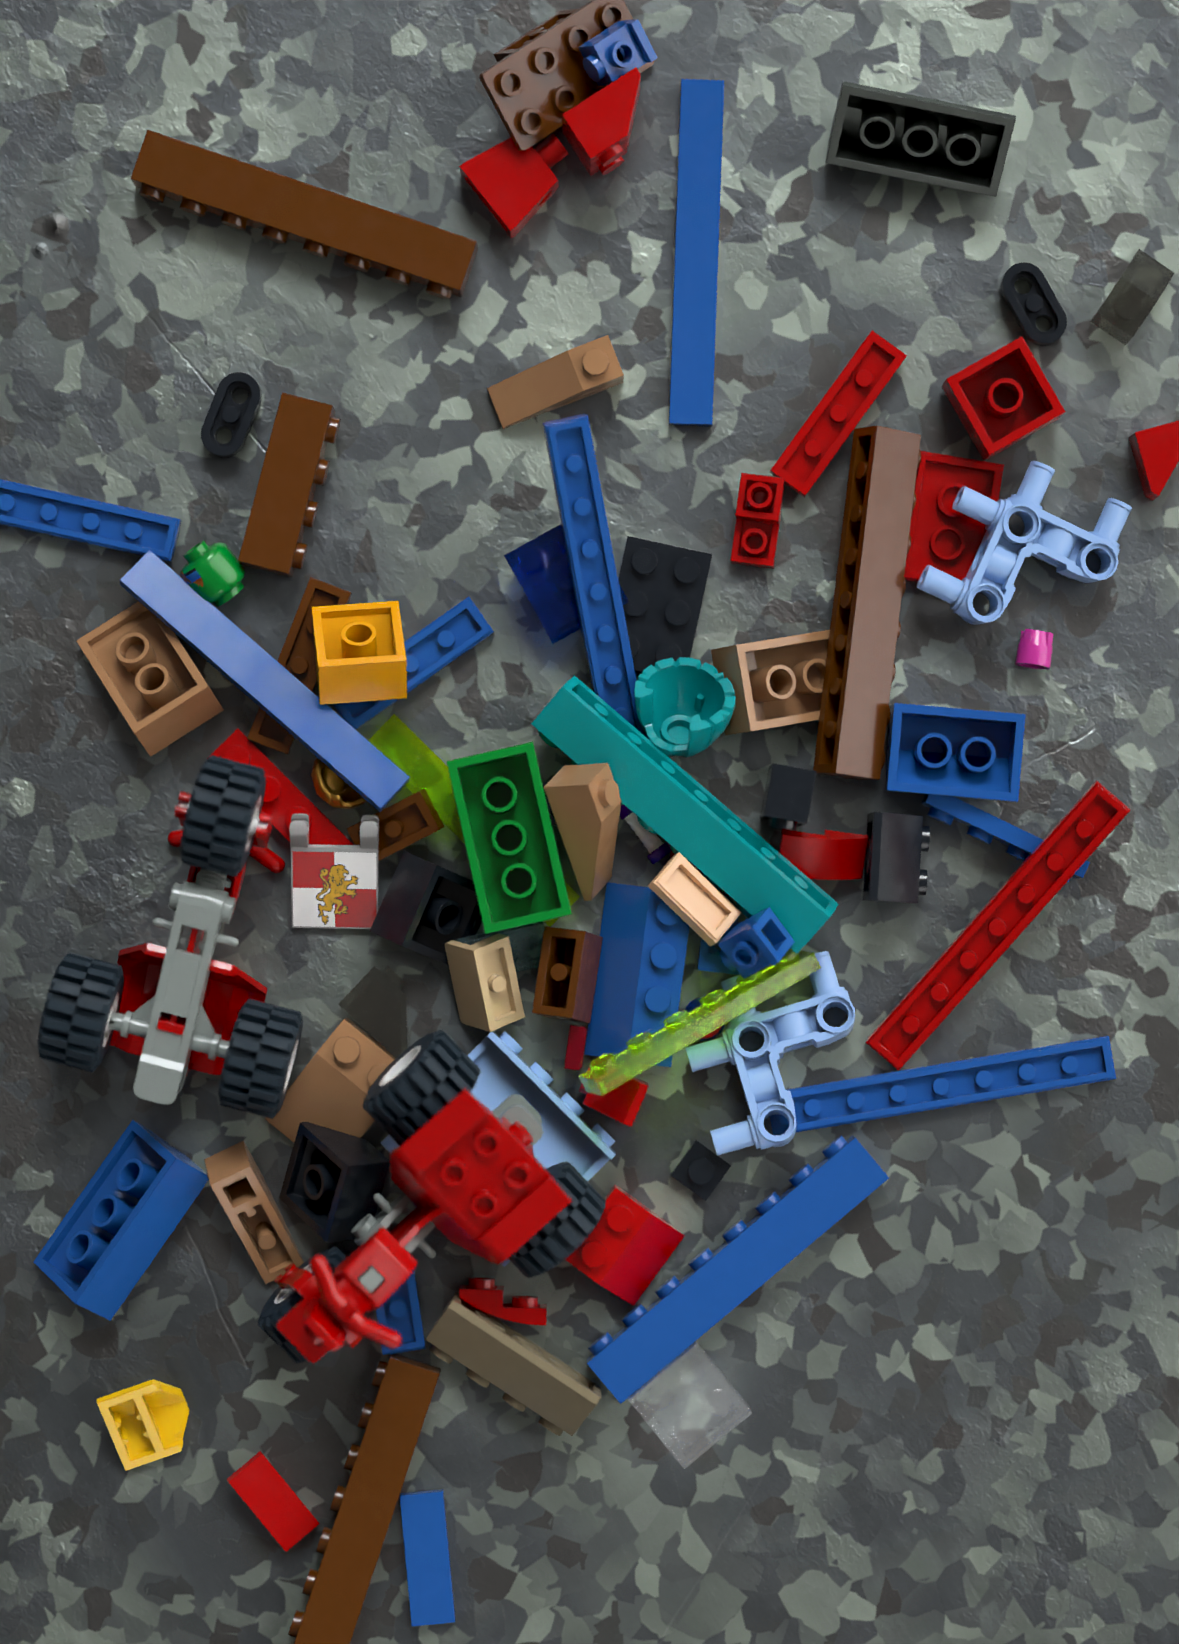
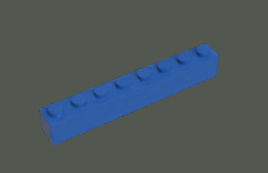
M841 1135L832 1141L822 1151L826 1157L814 1168L809 1163L800 1168L789 1178L792 1186L781 1196H778L775 1191L768 1195L755 1207L759 1212L756 1217L747 1224L742 1219L736 1222L722 1235L726 1242L713 1253L709 1248L700 1252L689 1262L688 1265L692 1270L681 1280H678L675 1275L668 1279L655 1291L659 1298L645 1309L642 1304H639L621 1320L625 1324L624 1328L613 1337L609 1332H606L589 1346L588 1349L592 1354L587 1358L588 1366L620 1404L889 1179L887 1174L853 1135L847 1140Z

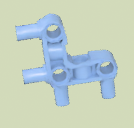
M1038 461L1030 462L1017 494H1011V497L1003 500L1000 498L998 501H995L963 486L953 502L952 509L985 524V529L987 530L966 577L962 580L927 565L918 580L917 588L950 603V609L955 614L960 615L969 624L978 625L993 622L1002 615L1016 590L1013 584L1025 558L1030 556L1056 567L1057 573L1070 579L1084 583L1105 580L1112 576L1117 569L1120 545L1117 543V540L1132 507L1114 498L1107 499L1093 532H1087L1042 510L1043 507L1040 505L1055 470ZM1012 514L1018 515L1024 522V532L1020 537L1015 536L1009 529L1008 521ZM1089 551L1095 552L1101 559V567L1097 574L1092 573L1086 566L1085 560ZM977 593L984 594L989 600V610L984 616L979 615L973 608V598Z
M829 951L818 952L804 958L815 995L811 999L764 1013L756 1011L746 978L743 979L742 976H737L721 982L731 1016L727 1029H725L726 1031L722 1032L723 1037L685 1048L692 1072L730 1062L731 1066L736 1065L750 1112L745 1121L710 1131L717 1156L755 1145L756 1149L761 1148V1150L769 1147H782L794 1138L796 1132L794 1102L791 1092L784 1088L778 1068L780 1059L783 1058L786 1052L810 1045L819 1048L848 1036L855 1023V1008L851 1003L848 991L844 987L839 986ZM832 1007H838L846 1012L848 1019L844 1025L832 1027L825 1023L823 1014ZM747 1032H757L763 1037L764 1044L759 1050L749 1052L740 1046V1038ZM775 1114L784 1116L789 1122L788 1130L784 1134L777 1136L768 1133L764 1123L769 1116Z

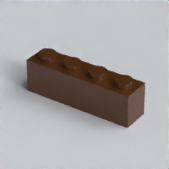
M282 392L238 559L242 565L291 578L295 568L302 569L308 544L301 543L306 526L313 527L319 505L318 502L312 501L317 484L324 485L330 461L323 459L327 443L335 444L341 419L334 417L336 411L333 405Z

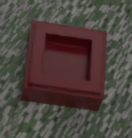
M570 1024L564 1069L580 1070L582 1068L587 1028L583 1025Z

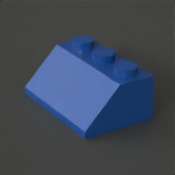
M893 703L890 706L891 715L888 725L886 751V791L1018 802L1026 714Z

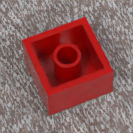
M1022 336L950 376L941 386L983 461L1053 423L1065 413L1063 406Z

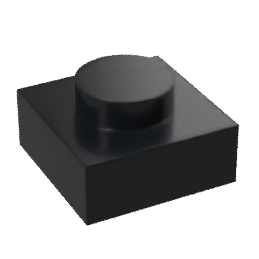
M695 1139L670 1175L706 1201L731 1165Z

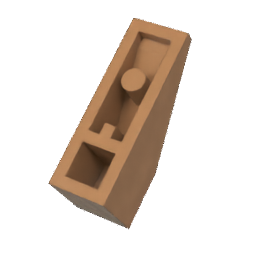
M606 335L554 356L488 387L487 390L502 429L622 384L624 374L610 338Z
M608 763L565 765L544 786L584 901H592L612 876L621 798L619 796L618 784L613 778Z
M241 1141L204 1159L210 1186L265 1284L274 1281L280 1274L284 1275L286 1273L285 1268L291 1263H294L297 1267L301 1266L304 1263L303 1258L245 1142Z

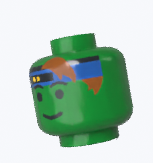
M203 540L183 555L187 563L182 568L180 577L202 598L210 603H214L216 607L229 601L244 588L241 581L244 578L245 569L225 543L217 542L208 546Z

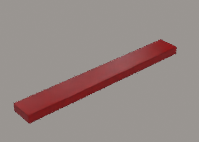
M1096 780L866 1039V1044L899 1071L1130 812V808Z

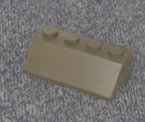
M457 1291L425 1339L432 1344L429 1350L438 1358L449 1364L456 1359L469 1368L465 1373L469 1378L485 1388L490 1383L494 1384L505 1392L502 1396L503 1400L522 1412L528 1407L542 1416L538 1422L558 1436L563 1431L573 1436L601 1399V1386L498 1318L469 1305L459 1298Z

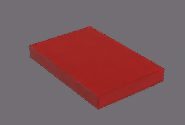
M921 451V462L917 468L915 482L916 504L912 511L909 533L911 547L907 554L904 578L906 581L918 583L927 565L960 580L966 577L987 530L985 529V524L952 509L953 502L963 486L998 501L1004 464Z

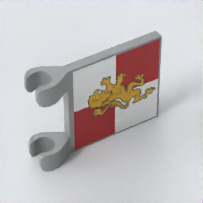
M293 814L289 826L292 928L371 929L379 910V817L377 815H363L361 817L360 845L309 844L308 814Z

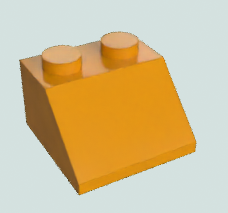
M399 601L312 607L320 705L407 698V663Z

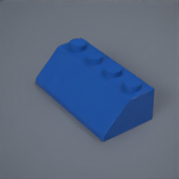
M609 882L606 884L600 937H603L584 1054L626 1062L671 1067L690 926L649 887Z
M132 1120L33 1262L75 1304L111 1321L194 1200L201 1193L209 1180L208 1174L185 1154L139 1122Z

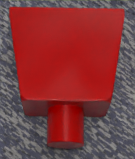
M551 134L535 148L531 146L523 151H519L510 137L464 162L459 167L461 176L512 239L559 188V180L550 168L566 157L568 152L554 134Z

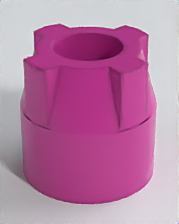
M1033 629L1021 631L1015 664L1032 669H1050L1054 634Z

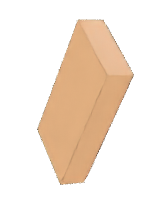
M680 852L672 856L648 885L709 946L716 944L742 913Z

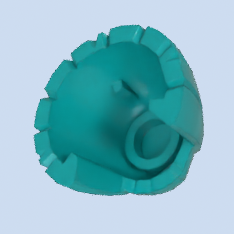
M679 657L676 662L673 658L655 662V667L650 665L643 670L642 674H639L634 688L639 722L647 738L668 757H691L711 746L726 729L735 709V690L730 680L724 678L722 672L718 673L714 666L706 662L701 664V661L698 659Z

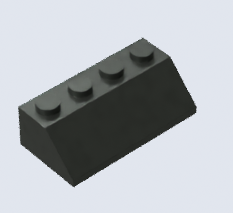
M843 81L830 132L826 163L996 197L1016 115Z

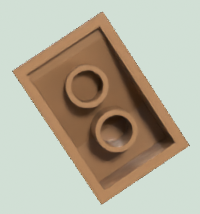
M139 601L76 640L150 757L224 711L175 633Z
M830 630L712 649L713 666L717 669L718 673L722 672L724 674V678L730 680L736 696L735 709L729 724L724 730L725 735L819 720Z
M345 1018L289 1087L278 1114L273 1119L266 1117L265 1120L292 1142H295L300 1122H310L362 1138L375 1122L362 1107L366 1094L380 1074L397 1057L349 1018Z

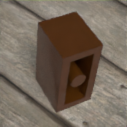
M545 926L532 1013L552 1019L590 1023L603 937L587 931Z

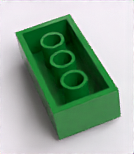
M533 742L447 761L485 934L572 915Z

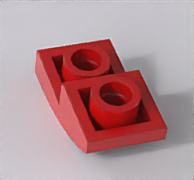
M741 473L731 564L774 569L785 478Z
M782 829L779 853L809 879H861L868 835L825 830L824 835Z
M473 1277L469 1278V1285H460L459 1298L484 1313L516 1323L546 1326L547 1304H538L537 1296H512V1303H504V1286L495 1285V1278Z
M261 1451L226 1479L285 1552L320 1524Z

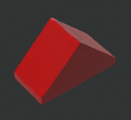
M1179 420L1135 432L1129 437L1144 495L1152 501L1160 495L1179 462Z

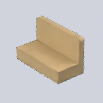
M498 933L472 945L455 940L445 943L460 1021L463 1024L492 1032L525 1017L509 936Z

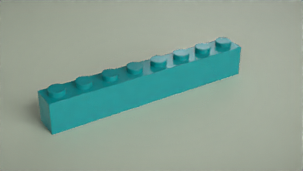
M575 675L559 689L531 723L538 730L540 738L546 744L561 749L571 758L572 765L608 763L613 778L619 787L621 805H625L637 815L641 826L653 834L658 833L670 844L674 854L680 852L689 862L703 872V876L719 891H725L737 902L738 909L746 917L750 918L770 907L795 941L790 949L796 954L818 932L839 904L671 758L661 752L648 738Z

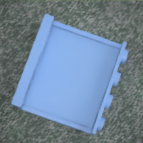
M495 1031L490 1032L467 1055L480 1068L479 1077L470 1093L491 1112L513 1094L523 1096L540 1114L542 1120V1137L532 1146L534 1157L545 1169L561 1162H569L589 1181L610 1159L612 1160L616 1156V1152L611 1148L616 1141L598 1123L591 1128L580 1117L585 1110L567 1092L560 1097L549 1086L554 1079L536 1061L529 1066L518 1055L523 1048L506 1031L500 1036ZM389 1135L381 1142L390 1153L399 1147ZM507 1259L501 1264L505 1267L510 1260Z

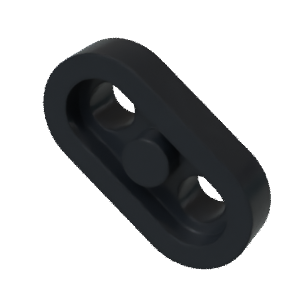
M1022 262L1011 266L1002 278L1001 293L1023 334L1035 345L1048 346L1055 343L1065 332L1067 318L1044 274L1037 266L1031 263ZM1018 280L1026 281L1030 287L1029 292L1026 294L1018 293L1015 290V282ZM1040 317L1048 319L1051 324L1050 330L1046 332L1038 330L1036 319Z
M242 372L231 373L222 379L217 388L201 429L202 442L206 449L214 456L221 458L232 457L240 452L245 444L262 400L261 389L252 376ZM238 389H244L248 392L247 400L241 404L235 403L232 399L233 393ZM222 429H228L232 432V438L226 444L219 443L216 438L217 433Z

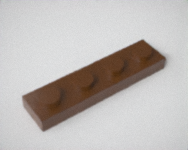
M310 577L277 662L314 692L317 685L312 607L348 604L352 593ZM259 707L247 739L289 755L295 738Z

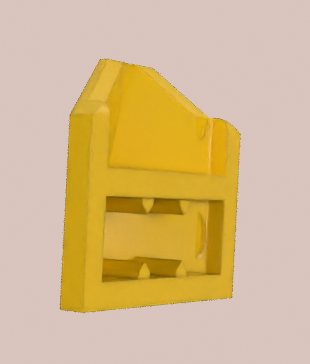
M152 1379L97 1398V1405L125 1471L182 1451L189 1407L180 1388Z

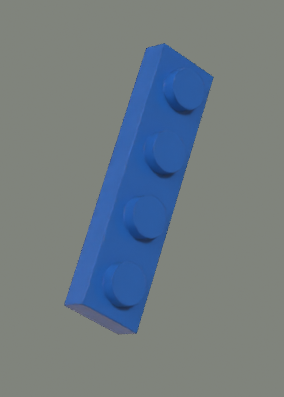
M926 794L921 803L930 808L928 816L951 826L953 820L969 826L966 834L990 845L994 838L1008 845L1007 854L1023 862L1043 841V839L954 796ZM1086 860L1073 874V877L1077 879L1083 878L1090 862Z

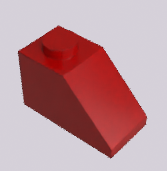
M600 1062L597 1070L588 1067L578 1091L586 1094L583 1100L584 1105L632 1127L649 1085L643 1080Z

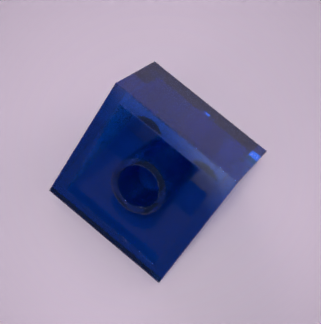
M560 524L504 555L516 581L552 644L581 629L562 525ZM619 584L622 604L624 605L629 601Z

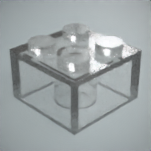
M697 1340L628 1397L631 1405L684 1469L752 1414L750 1405Z

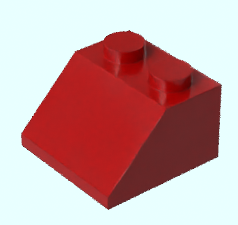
M637 68L632 69L562 114L563 134L590 176L599 170L605 175L624 162L622 156L628 150L640 94L641 74Z
M614 1184L604 1198L606 1206L598 1224L585 1241L565 1260L597 1284L634 1306L685 1235Z

